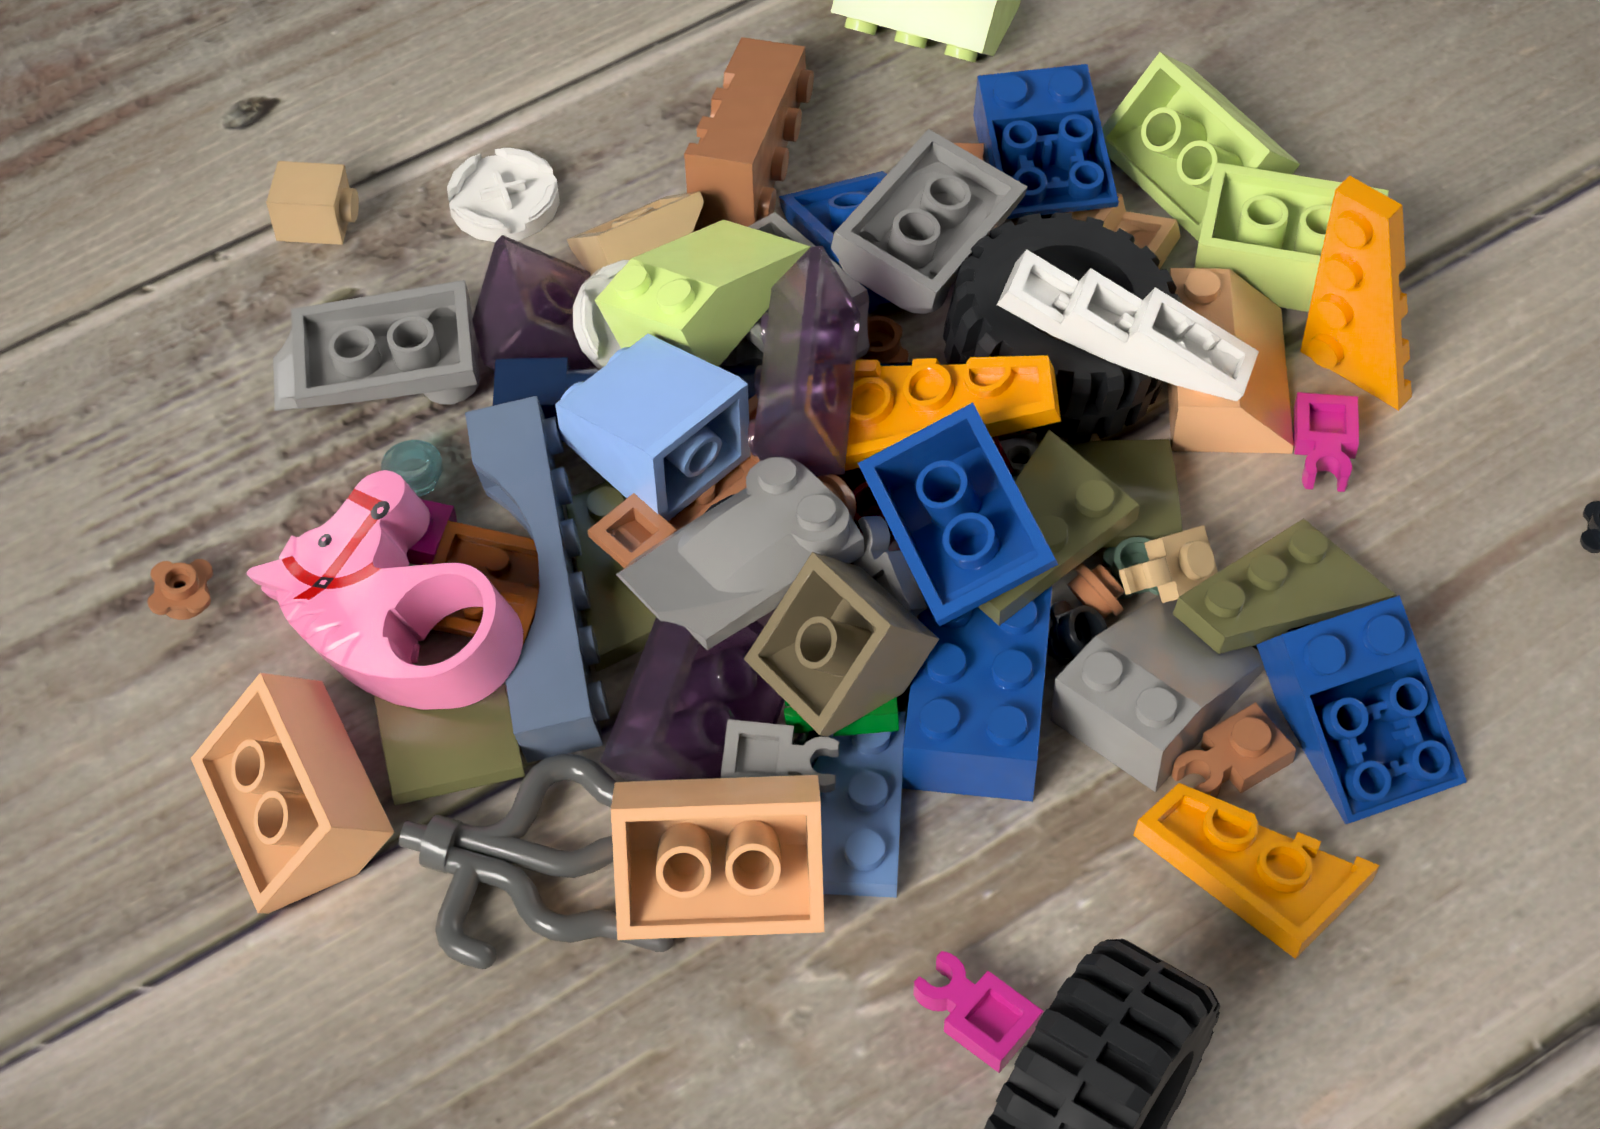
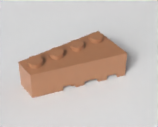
M741 37L724 72L723 88L717 87L711 98L710 117L702 116L697 126V137H700L699 143H689L684 153L687 193L700 191L704 200L693 232L723 219L748 227L774 213L776 205V189L774 185L776 181L783 182L785 180L788 169L789 149L786 147L788 141L796 142L798 139L802 119V111L799 107L801 103L810 102L813 90L814 72L806 70L805 46Z

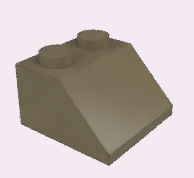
M812 552L744 660L819 735L828 737L903 694L939 638L864 569Z

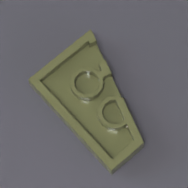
M1050 429L1015 480V483L1059 565L978 606L999 626L1138 519L1140 504Z

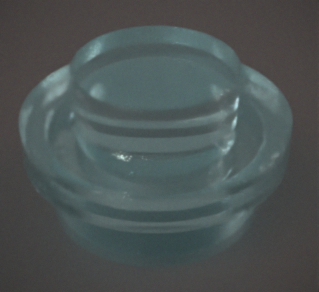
M407 440L392 446L385 453L381 462V470L393 471L400 475L417 496L420 497L428 494L435 488L442 474L443 463L439 451L432 444L422 440Z

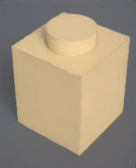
M277 162L266 201L276 241L343 245L348 222L356 221L359 209L358 192L356 188L349 187L344 164Z

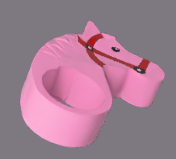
M383 470L366 476L357 484L343 505L325 524L305 532L300 537L291 535L278 560L252 567L247 571V575L256 584L262 586V591L268 597L278 601L289 624L326 662L343 677L367 693L396 705L429 710L454 709L474 704L489 696L505 682L514 670L523 646L521 621L514 609L481 571L461 563L409 566L407 552L427 531L430 522V512L407 482L393 471ZM483 607L482 620L476 634L460 652L437 664L427 666L413 664L417 663L421 647L417 644L418 641H424L427 634L439 621L460 609Z

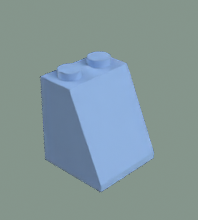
M646 334L631 347H624L618 350L610 358L606 366L585 382H578L572 385L563 394L561 400L555 404L561 440L623 496L628 498L635 493L667 521L671 520L751 456L748 384L739 376L650 334Z

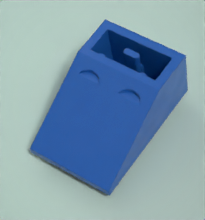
M1088 64L977 76L973 117L978 142L984 143L985 162L1027 186L1024 198L1007 219L1021 218L1038 213L1040 215H1048L1055 212L1066 213L1118 207V196Z
M1400 595L1256 644L1277 705L1345 824L1467 782Z

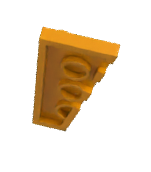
M1349 175L1335 189L1300 352L1310 357L1319 366L1330 369L1399 411L1412 397L1411 381L1404 378L1403 368L1410 360L1409 340L1402 338L1401 319L1408 313L1407 294L1403 293L1399 287V274L1406 268L1403 205Z
M1048 355L970 357L966 364L940 365L937 358L913 359L912 366H881L878 360H853L852 367H828L825 361L804 362L811 465L818 476L860 468L859 462L972 402L991 437L1061 421L1055 371Z

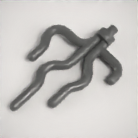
M559 754L544 758L533 766L523 779L513 806L506 817L492 825L473 826L437 814L432 817L428 826L408 820L404 823L399 837V846L419 851V864L422 867L454 874L439 910L435 928L438 944L448 957L463 965L477 969H487L496 960V950L491 944L470 938L463 932V923L479 882L493 885L506 891L512 898L518 914L531 930L549 940L568 943L597 937L617 940L615 911L594 909L570 915L558 914L548 909L543 903L536 885L522 869L516 867L519 866L556 877L576 878L594 873L613 863L612 836L598 839L584 848L574 851L558 850L520 839L527 833L536 819L545 793L555 782L571 780L579 783L599 803L611 808L614 784L617 781L598 763L583 756L572 754ZM675 938L617 941L655 952H665L672 947Z

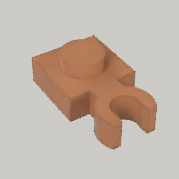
M1255 702L1205 731L1201 742V747L1205 751L1189 750L1179 755L1174 762L1171 776L1175 781H1179L1186 775L1199 774L1206 781L1197 785L1195 789L1217 798L1220 792L1221 784L1228 780L1233 783L1240 793H1243L1293 763L1296 748Z

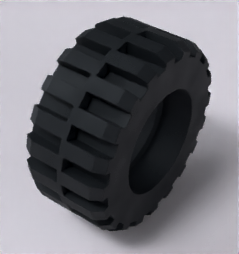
M1055 212L1051 218L1042 219L1040 213L1019 218L1016 226L1009 221L991 230L989 236L979 239L970 249L972 250L971 257L962 262L944 324L943 339L946 343L944 354L947 365L966 364L970 357L1049 356L1055 371L1061 421L1026 429L1027 431L1037 433V440H1043L1049 429L1058 437H1068L1069 443L1090 441L1094 433H1097L1101 439L1121 432L1124 425L1135 424L1146 414L1149 405L1155 403L1164 383L1162 380L1109 362L1070 343L1047 336L1035 329L1027 321L997 305L1015 262L1026 249L1078 281L1091 268L1142 300L1156 287L1182 303L1178 294H1175L1177 287L1168 270H1159L1160 261L1147 246L1142 249L1134 244L1135 239L1133 235L1121 228L1117 232L1103 227L1104 221L1089 216L1086 221L1072 219V213Z
M1106 939L1094 946L1092 953L1086 954L1078 963L1073 975L1065 980L1049 1009H1046L1041 1016L1030 1040L1023 1047L1015 1061V1067L1007 1082L1004 1083L996 1099L997 1104L994 1111L988 1118L984 1129H1167L1168 1123L1186 1094V1089L1191 1079L1197 1072L1203 1053L1214 1033L1213 1028L1218 1022L1220 1003L1214 992L1207 985L1126 939Z

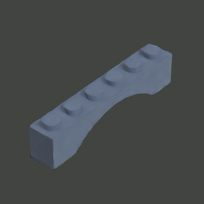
M537 396L465 412L472 462L486 495L507 509L527 530L535 543L538 553L540 588L534 621L518 662L506 679L514 736L527 763L559 754H568L603 746L599 721L610 719V712L602 681H592L590 665L600 663V654L592 625L583 627L581 610L590 609L591 603L583 572L574 573L571 557L580 556L582 552L574 519L565 520L562 505L571 504L573 500L565 468L556 469L554 455L564 453L556 417L545 419Z

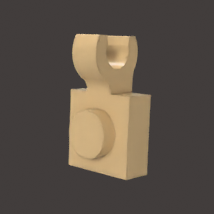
M1204 525L1145 542L1149 561L1118 570L1126 595L1157 586L1162 603L1177 600L1179 596L1218 573Z

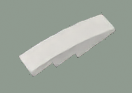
M1027 249L1015 262L997 303L998 306L1048 334L1109 362L1176 386L1233 401H1238L1244 395L1259 353L1255 348L1156 287L1142 300L1091 268L1078 281Z

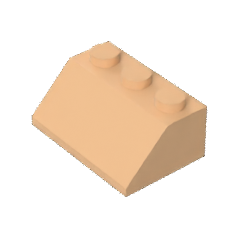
M1170 268V276L1177 287L1175 294H1178L1183 305L1259 351L1245 393L1238 401L1167 383L1171 450L1177 452L1292 454L1294 443L1281 308L1231 269Z
M260 673L191 757L257 913L269 914L358 875L395 833L323 681Z
M818 775L615 782L611 804L617 940L825 932L821 801Z

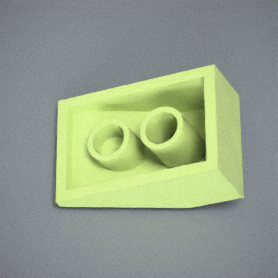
M723 219L631 258L598 295L595 302L621 348L631 347L646 334H650L719 367L814 256L811 246Z

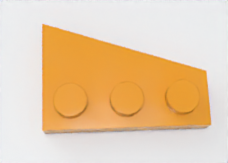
M1178 783L1138 819L1133 835L1294 959L1370 885L1380 866L1359 856L1356 857L1354 863L1321 851L1319 847L1322 841L1303 833L1297 832L1295 838L1292 839L1258 825L1254 813L1181 783Z

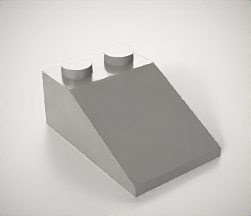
M1160 595L1096 635L1055 678L1050 720L1154 792L1172 774L1173 765L1177 757L1186 751L1193 750L1202 740L1203 733L1215 726L1265 669L1259 651L1252 646L1218 654L1173 615L1177 600L1162 603Z

